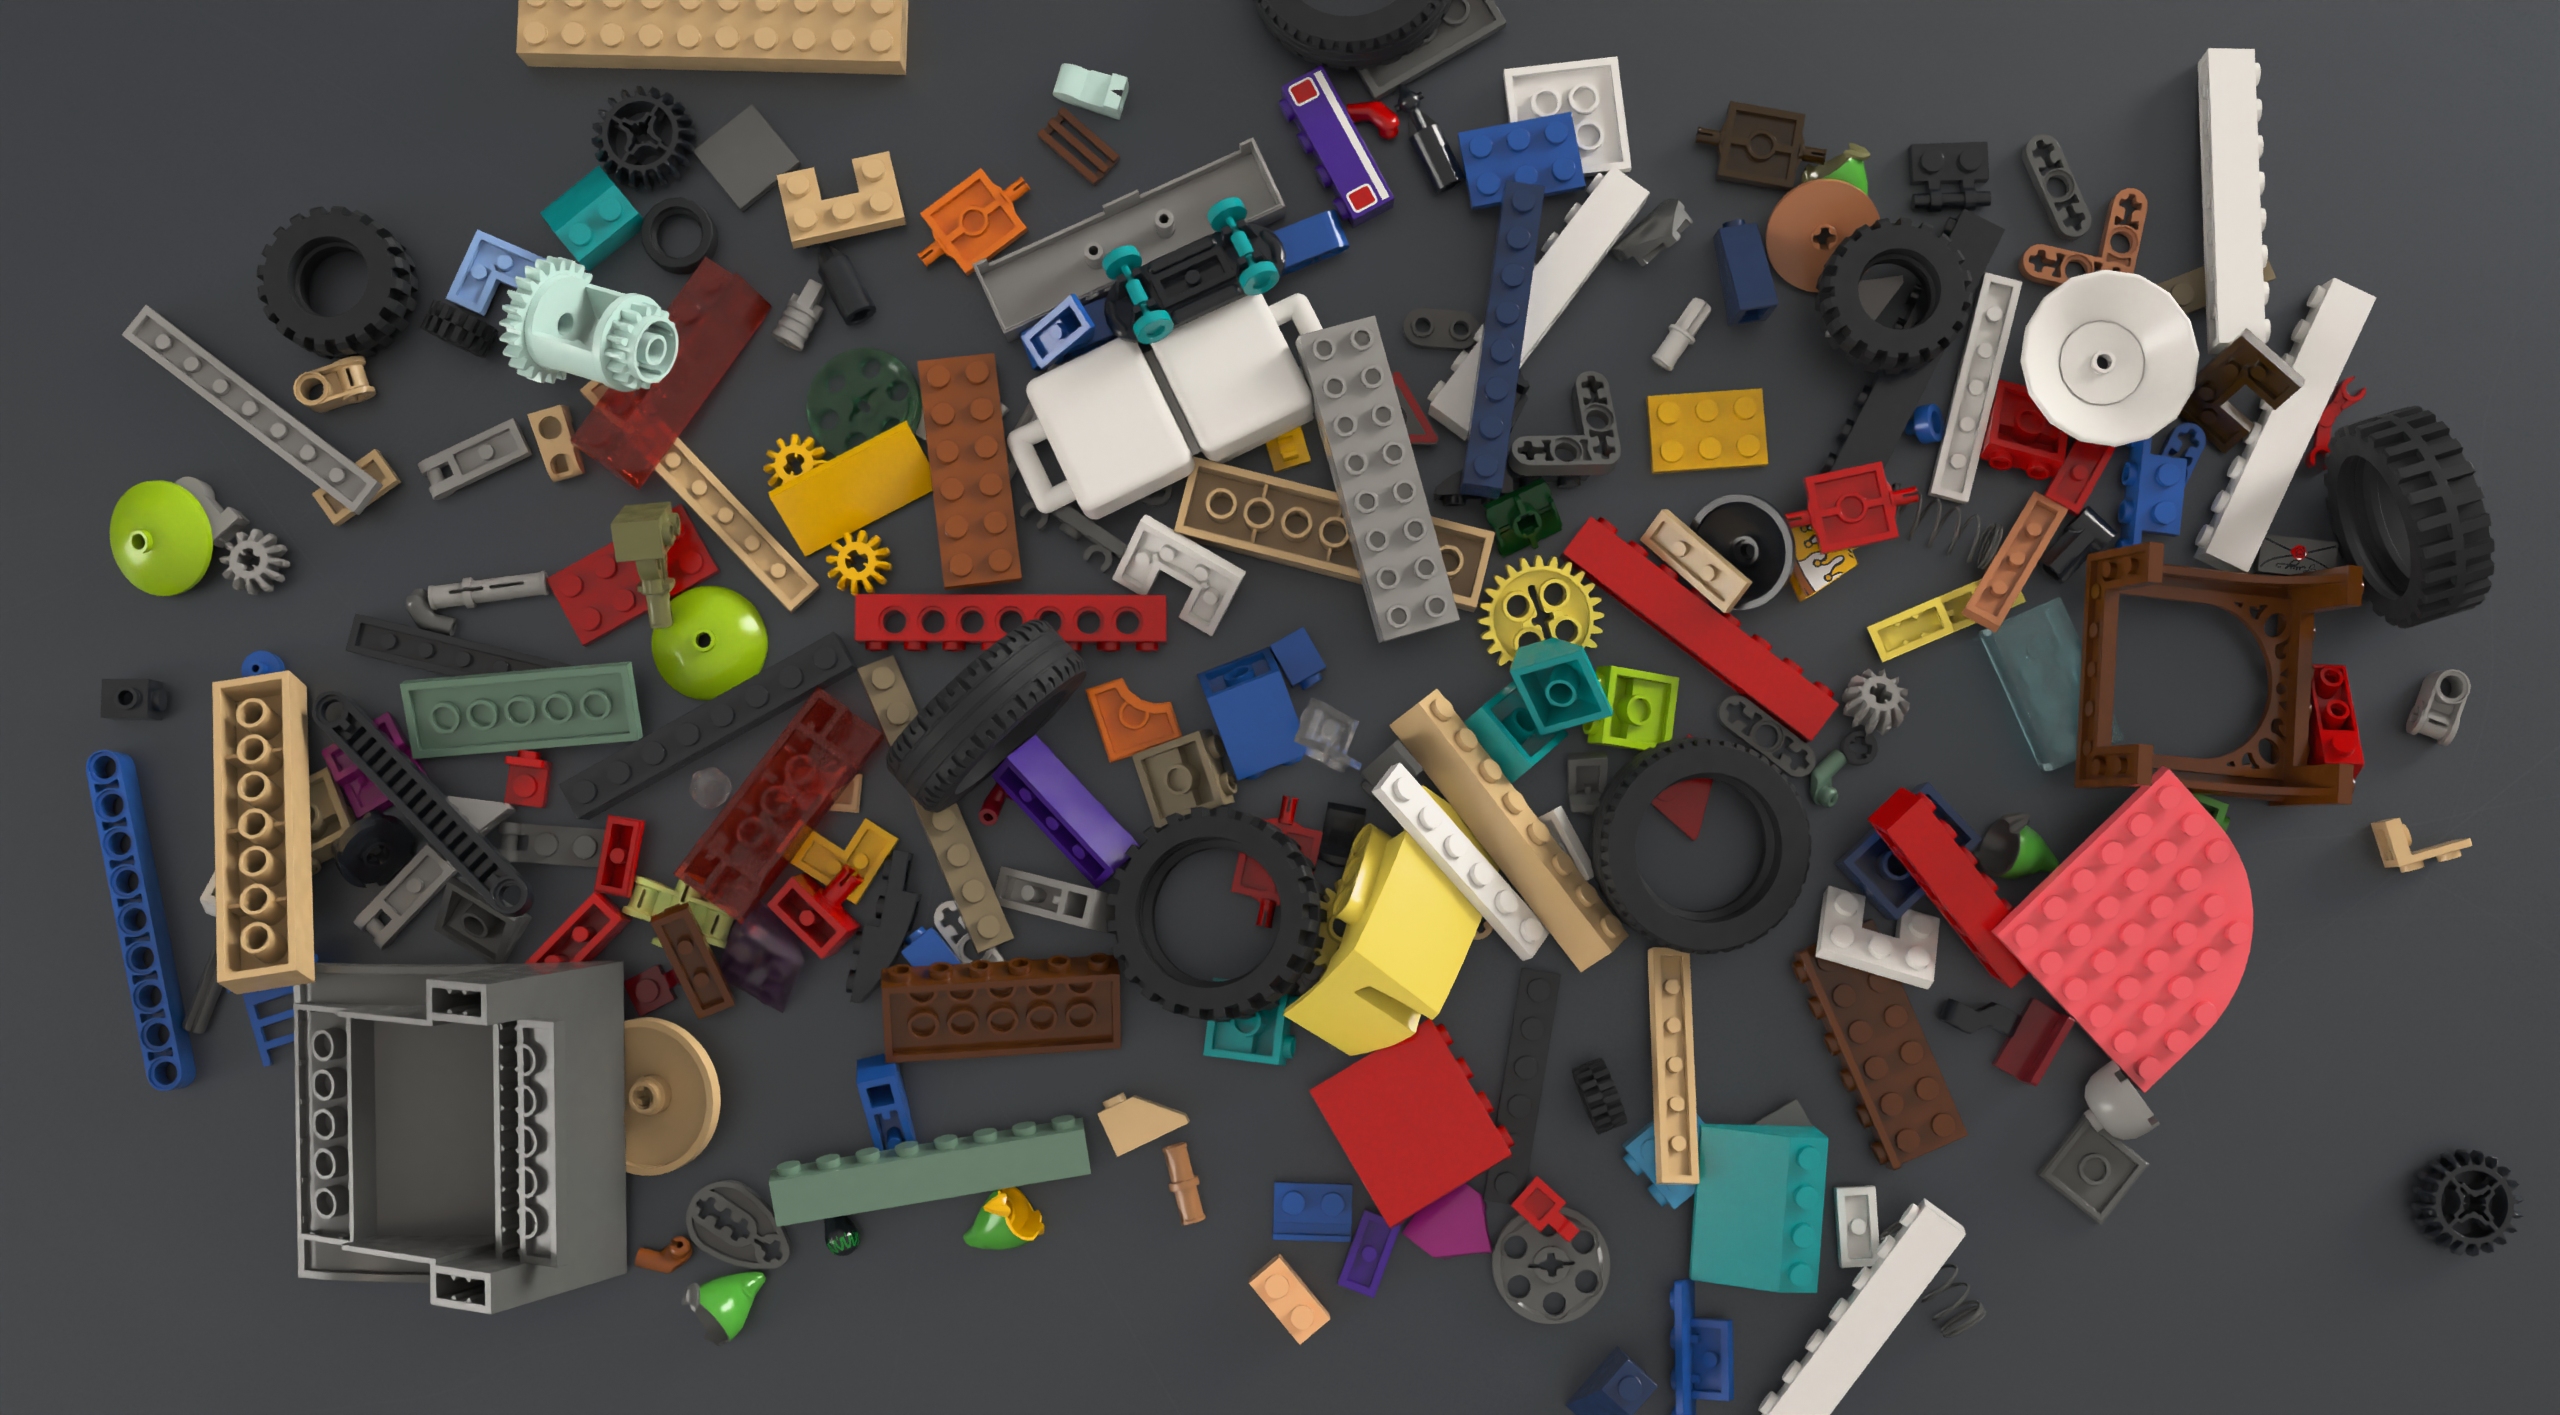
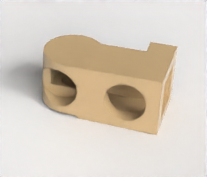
M557 405L527 414L551 480L558 482L584 474V463L577 446L578 442L572 426L573 419L569 407Z

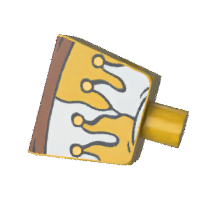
M1810 525L1791 529L1796 546V560L1789 581L1799 602L1811 597L1858 565L1852 551L1857 548L1820 555L1816 535Z

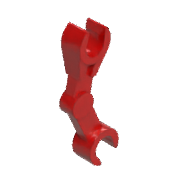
M2354 376L2338 384L2330 403L2324 409L2315 428L2313 448L2305 456L2307 468L2315 466V455L2317 452L2321 453L2324 458L2326 453L2331 452L2328 444L2335 418L2344 409L2365 396L2366 387L2360 389L2355 396L2347 393V385L2353 381ZM2323 464V470L2328 469L2326 465Z

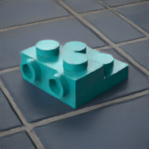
M1213 977V981H1226V980H1230V979H1222V978H1214V977ZM1295 993L1293 995L1285 994L1278 999L1279 1006L1270 1011H1258L1255 1013L1256 1017L1250 1019H1231L1230 1022L1208 1020L1203 1055L1286 1066L1287 1058L1292 1059L1294 1057L1296 1036L1290 1035L1292 1020L1283 1016L1284 1009L1295 1002L1300 996H1295Z

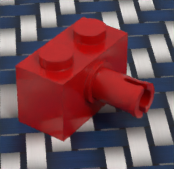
M847 864L842 867L840 872L825 888H822L809 874H799L792 876L767 903V906L821 959L837 954L862 927L843 908L842 903L864 880L859 873L853 876L852 874L856 870Z

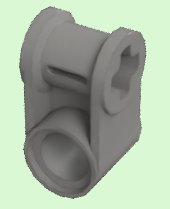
M2454 669L2435 671L2428 674L2422 682L2416 703L2409 714L2406 732L2412 735L2421 733L2437 739L2439 745L2448 746L2458 731L2460 717L2470 693L2471 684L2466 674ZM2444 678L2448 679L2452 686L2448 697L2444 696L2440 689Z

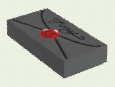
M2266 534L2255 557L2254 573L2286 576L2334 568L2337 562L2338 542Z

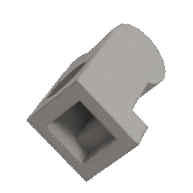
M189 476L182 477L175 482V484L188 490L203 507L210 522L214 546L223 548L225 546L224 543L232 540L236 533L241 532L251 523L241 511L229 506L224 509L215 500V492L206 482Z

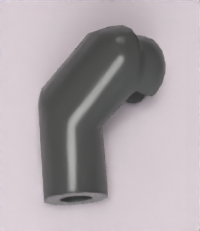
M422 588L414 589L411 595L406 598L405 606L418 628L453 636L457 627V618L435 613L429 605L428 591Z

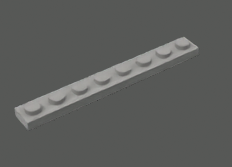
M145 305L123 332L122 336L353 513L360 515L383 486L149 306Z

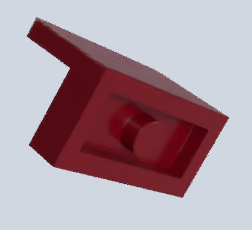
M2030 998L2020 1014L2023 1018L2013 1038H2006L1992 1065L2023 1084L2036 1087L2076 1019L2070 1015L2060 1014L2039 1000Z

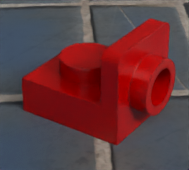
M518 750L517 757L505 756V764H509L504 803L546 808L553 763L541 760L542 753Z

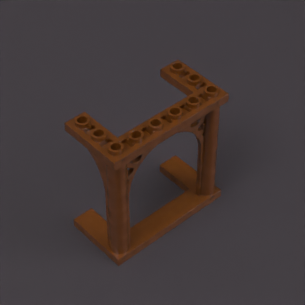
M2145 542L2087 554L2074 788H2140L2141 786H2152V775L2161 766L2169 768L2193 794L2269 801V806L2352 805V794L2355 789V780L2353 778L2354 765L2341 763L2307 765V758L2310 753L2308 734L2309 719L2312 714L2310 703L2311 680L2314 675L2312 652L2316 635L2314 613L2361 606L2364 593L2363 566L2346 565L2286 576H2268L2163 564L2164 543ZM2119 594L2212 605L2229 612L2250 630L2260 646L2265 659L2268 675V693L2265 709L2257 727L2239 747L2222 756L2200 759L2153 754L2154 745L2148 744L2111 746ZM2250 607L2254 610H2260L2255 619L2250 614ZM2278 614L2277 635L2269 637L2264 631V625L2271 615ZM2263 738L2272 744L2271 764L2266 762L2259 753L2258 745ZM2248 753L2251 763L2242 765L2243 756Z

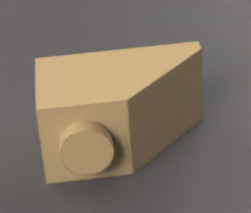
M1124 1092L1103 1101L1105 1109L1098 1113V1117L1117 1157L1184 1126L1190 1121L1184 1112L1137 1095L1126 1099Z

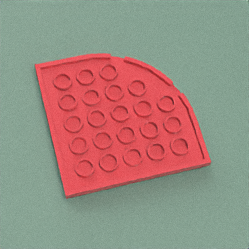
M2161 766L2152 775V786H2141L1991 932L2071 1017L2076 1019L2075 1022L2111 1060L2116 1062L2120 1070L2130 1081L2145 1093L2213 1027L2234 996L2245 971L2253 934L2252 895L2246 870L2240 855L2228 835L2169 768Z

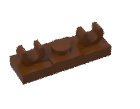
M688 902L664 909V912L651 916L650 923L698 1020L735 1006V998Z

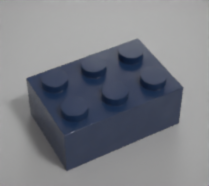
M1929 782L1918 784L1911 791L1915 795L1918 792H1922L1936 806V810L1933 812L1938 820L1943 819L1954 829L1957 833L1954 841L1959 847L1962 845L1971 851L1983 840ZM1873 827L1835 862L1837 867L1887 920H1898L1925 894Z

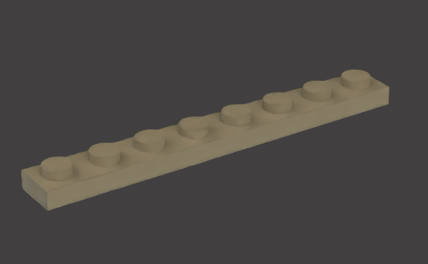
M894 655L857 669V674L889 749L901 732L918 714ZM909 794L976 954L978 955L1013 940L1014 936L957 803L941 812L935 813L926 811Z

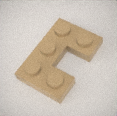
M889 151L852 159L859 192L830 199H821L814 167L776 175L793 249L906 225Z

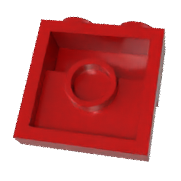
M1999 379L1979 458L1988 460L1989 465L1997 470H2008L2011 467L2027 470V475L2036 480L2047 479L2049 476L2055 477L2065 461L2068 434L2048 422L2030 398L2027 386Z

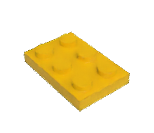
M1762 388L1647 396L1646 409L1652 474L1766 467L1768 465Z

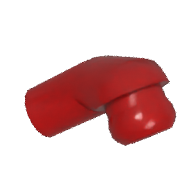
M1370 101L1347 104V112L1353 123L1370 121L1379 129V136L1383 139H1393L1398 135L1399 118L1397 114L1382 102Z

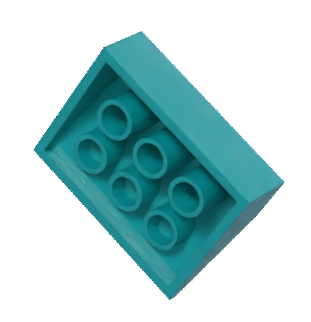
M1699 1125V1184L1695 1185L1689 1278L1691 1280L1778 1293H1817L1829 1139L1814 1126Z

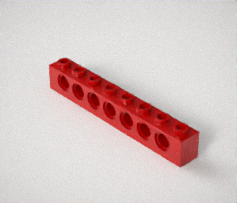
M855 594V641L859 644H865L866 651H888L889 644H904V651H927V644L942 645L943 651H966V645H981V651H986L1008 634L1003 631L1002 623L1004 618L1010 614L1020 615L1022 617V624L1033 619L1042 620L1049 614L1058 615L1061 618V626L1057 633L1075 652L1082 651V645H1097V651L1118 652L1120 651V645H1136V651L1158 652L1159 645H1167L1168 599L1166 595ZM894 614H903L906 618L904 629L899 633H890L887 629L888 619ZM932 614H941L945 619V625L938 633H929L925 627L927 618ZM971 614H980L984 620L982 629L977 633H967L964 629V621ZM1087 614H1094L1100 618L1098 630L1091 634L1083 633L1079 629L1081 618ZM1126 614H1132L1139 619L1137 630L1131 634H1124L1117 627L1119 619Z

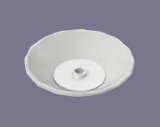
M2100 270L2071 277L2041 300L2025 327L2020 363L2028 394L2050 424L2080 442L2117 447L2149 439L2177 419L2195 389L2199 351L2190 319L2169 292L2141 275ZM2098 357H2103L2107 360L2108 366L2106 369H2101L2097 365Z

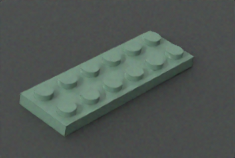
M631 661L405 680L400 683L413 759L638 741L643 737Z

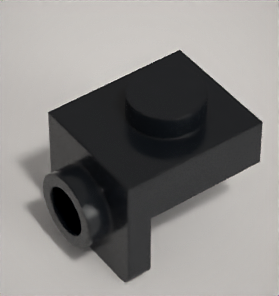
M1328 802L1318 853L1319 860L1326 861V863L1335 867L1346 866L1354 839L1364 826L1365 808Z

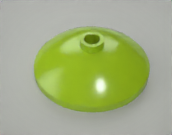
M164 480L142 482L131 487L117 502L111 516L109 534L114 559L123 575L138 589L156 596L177 595L193 588L205 575L213 550L210 522L199 501L188 490L178 484Z
M700 586L679 594L670 601L673 625L666 628L653 629L652 654L659 673L673 689L696 700L710 701L759 674L767 657L768 634L761 614L747 598L725 587ZM709 634L711 637L709 646L701 648L698 642L700 636Z

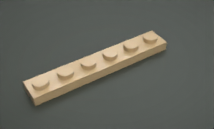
M1652 947L1647 951L1656 1184L1696 1185L1699 1184L1690 953L1665 947Z

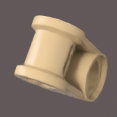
M364 356L342 358L330 365L299 375L293 386L294 395L297 400L319 413L368 400L376 395V391L373 386L369 385L363 367L366 364ZM317 384H323L324 390L320 398L310 400L309 392L311 388Z

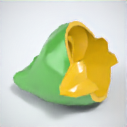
M1011 1187L994 1190L980 1208L974 1224L964 1233L963 1239L971 1247L991 1250L1013 1249L1032 1242L1037 1236L1044 1235L1045 1226L1042 1223L1040 1211L1038 1209L1034 1211L1025 1195L1018 1188Z

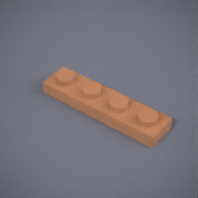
M2034 491L1968 601L1962 615L1996 633L2069 509Z

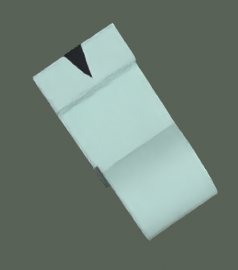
M1064 63L1060 67L1053 96L1068 104L1120 120L1129 91L1128 78L1114 73L1111 76L1094 70L1089 71L1077 65Z

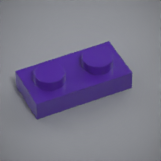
M1364 1209L1337 1284L1374 1298L1401 1224L1391 1230L1382 1215Z

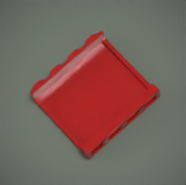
M1431 1019L1419 1024L1416 1033L1393 1046L1372 1052L1309 1090L1391 1230L1404 1223L1405 1219L1503 1160L1513 1157L1509 1148L1515 1145L1514 1141L1503 1124L1496 1128L1488 1115L1495 1111L1483 1090L1477 1094L1475 1093L1468 1081L1474 1077L1463 1057L1455 1060L1448 1048L1454 1042L1444 1025L1441 1023L1435 1026Z

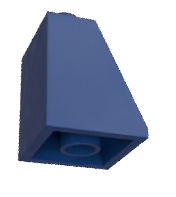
M1269 647L1197 674L1238 781L1244 778L1247 780L1259 778L1267 772V769L1280 764L1283 766L1295 764L1304 755L1311 753L1282 674Z

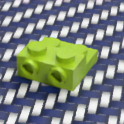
M1617 666L1597 667L1595 674L1610 703L1613 715L1583 724V731L1585 734H1588L1587 743L1644 751L1649 747H1656L1661 742L1672 740L1679 677Z

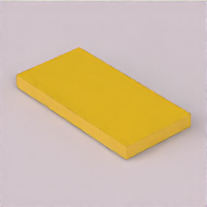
M904 421L769 491L768 494L806 557L843 538L844 533L849 532L851 534L928 494L933 489L929 461L907 421Z

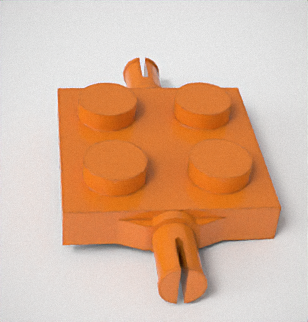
M980 168L920 213L932 230L935 241L920 253H917L918 257L928 267L929 264L945 253L946 256L956 261L966 276H969L975 271L972 264L985 258L989 261L1028 232L1027 227L1016 214L1013 202L1030 191V187L1020 177L1005 190H1002L1001 187L992 183L982 168Z

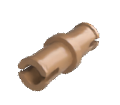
M1180 1142L1162 1148L1171 1179L1168 1187L1169 1191L1175 1194L1181 1217V1225H1189L1206 1219L1197 1189L1200 1181L1198 1175L1193 1174L1187 1151V1143Z

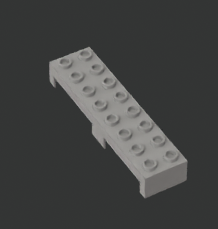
M1254 138L1239 143L1240 150L1140 195L1139 191L1135 190L1102 205L1103 212L988 263L985 258L972 264L1007 342L1019 338V334L1023 330L1037 324L1071 294L1077 296L1082 306L1107 297L1110 288L1116 280L1107 277L1102 267V261L1112 250L1126 245L1136 247L1142 258L1141 266L1169 252L1217 232L1212 229L1207 219V213L1214 204L1230 197L1241 199L1247 210V216L1244 219L1247 223L1264 227L1284 218L1286 206Z
M1375 315L1299 335L1295 345L1305 380L1312 392L1315 417L1378 643L1459 621L1460 618Z

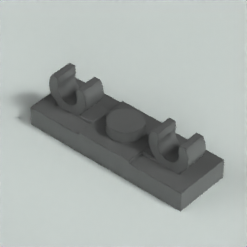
M1028 488L1025 493L1032 501L1024 504L1019 514L1024 520L1031 511L1038 510ZM1069 505L1050 512L1051 515L1062 523L1059 529L1069 537L1079 541L1082 536L1095 544L1085 550L1083 559L1089 562L1095 553H1102L1105 556V562L1100 567L1101 572L1106 573L1111 569L1113 565L1112 555L1120 560L1122 559L1128 545ZM1041 512L1042 517L1036 525L1039 530L1047 527L1050 520L1049 513Z

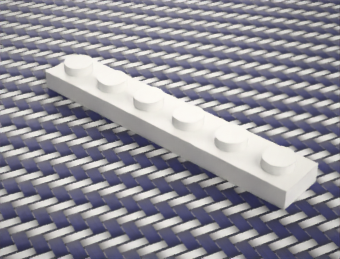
M1987 272L1981 277L1944 426L1943 439L1940 442L1928 491L1930 496L1964 505L1969 501L2022 281Z
M1400 762L1391 766L1371 792L1522 961L1533 958L1550 932Z

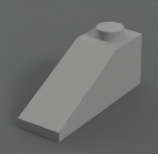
M1003 866L1000 868L995 894L1002 907L1106 933V921L1114 920L1115 907L1107 905V892Z

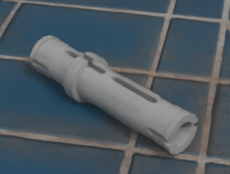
M545 571L476 581L469 577L463 578L460 583L428 586V601L432 610L462 605L469 609L476 608L477 603L538 595L546 596L550 594V585L546 580L548 575Z

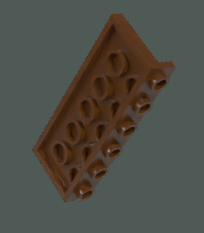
M1873 919L1863 922L1862 928L1879 933ZM1817 942L1792 952L1796 960L1791 963L1794 974L1799 983H1806L1812 996L1807 999L1809 1008L1816 1020L1822 1019L1827 1031L1823 1035L1825 1045L1831 1056L1837 1055L1843 1067V1070L1839 1071L1840 1079L1848 1093L1854 1092L1859 1106L1854 1107L1855 1113L1861 1126L1864 1129L1869 1127L1875 1142L1871 1143L1870 1146L1878 1164H1885L1886 1168L1895 1171L1901 1168V1164L1968 1136L1902 983L1815 957Z
M1093 953L1085 957L1055 955L1049 959L1033 960L1017 957L1010 961L990 962L987 960H975L965 964L936 962L930 966L913 967L906 964H898L891 968L881 969L885 1063L1121 1049L1120 971L1118 960L1115 959L1114 955H1107L1105 953Z

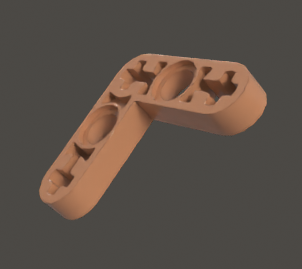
M2126 188L2111 199L2098 257L2044 244H2036L2026 250L2018 261L2021 275L2031 282L2059 287L2069 279L2065 273V267L2070 262L2081 264L2085 274L2094 272V267L2098 268L2097 271L2112 270L2134 274L2148 208L2145 195L2135 188ZM2127 198L2130 199L2131 206L2136 208V210L2129 214L2126 225H2114V222L2119 224L2124 220L2125 208L2119 206V204H2122ZM2122 234L2128 238L2130 243L2128 252L2118 253L2112 249L2110 244L2112 235ZM2038 254L2041 256V262L2044 264L2053 265L2057 258L2061 261L2056 268V277H2054L2052 273L2055 268L2045 266L2037 272L2034 271L2035 265L2030 263L2029 260H2032Z

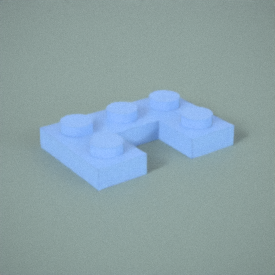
M477 229L445 299L485 317L500 282L517 289L515 277L526 278L525 266L535 268L536 259L545 261L546 259Z

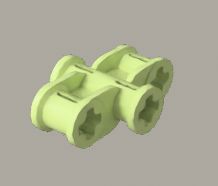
M678 869L676 875L679 877V880L674 889L655 880L635 875L634 882L636 884L628 905L623 906L621 912L650 922L651 916L664 912V909L679 903L682 905L688 902L707 942L714 946L728 948V934L734 918H739L741 912L701 898L704 887H708L711 880ZM653 937L651 943L663 948L658 937Z

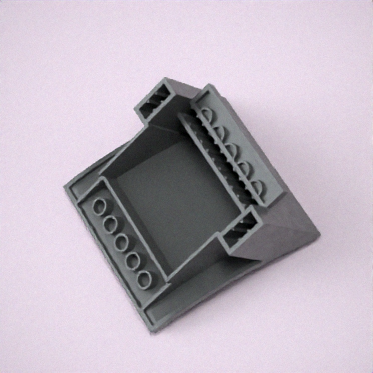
M624 961L454 965L314 962L315 982L293 986L298 1278L361 1282L430 1283L431 1305L495 1314L627 1273L626 1138L624 1124Z

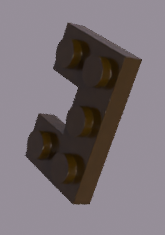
M2246 328L2197 373L2195 389L2181 410L2180 415L2189 423L2198 425L2204 431L2206 438L2226 454L2250 433L2255 425L2228 402V399L2246 384L2276 410L2297 392L2306 380Z

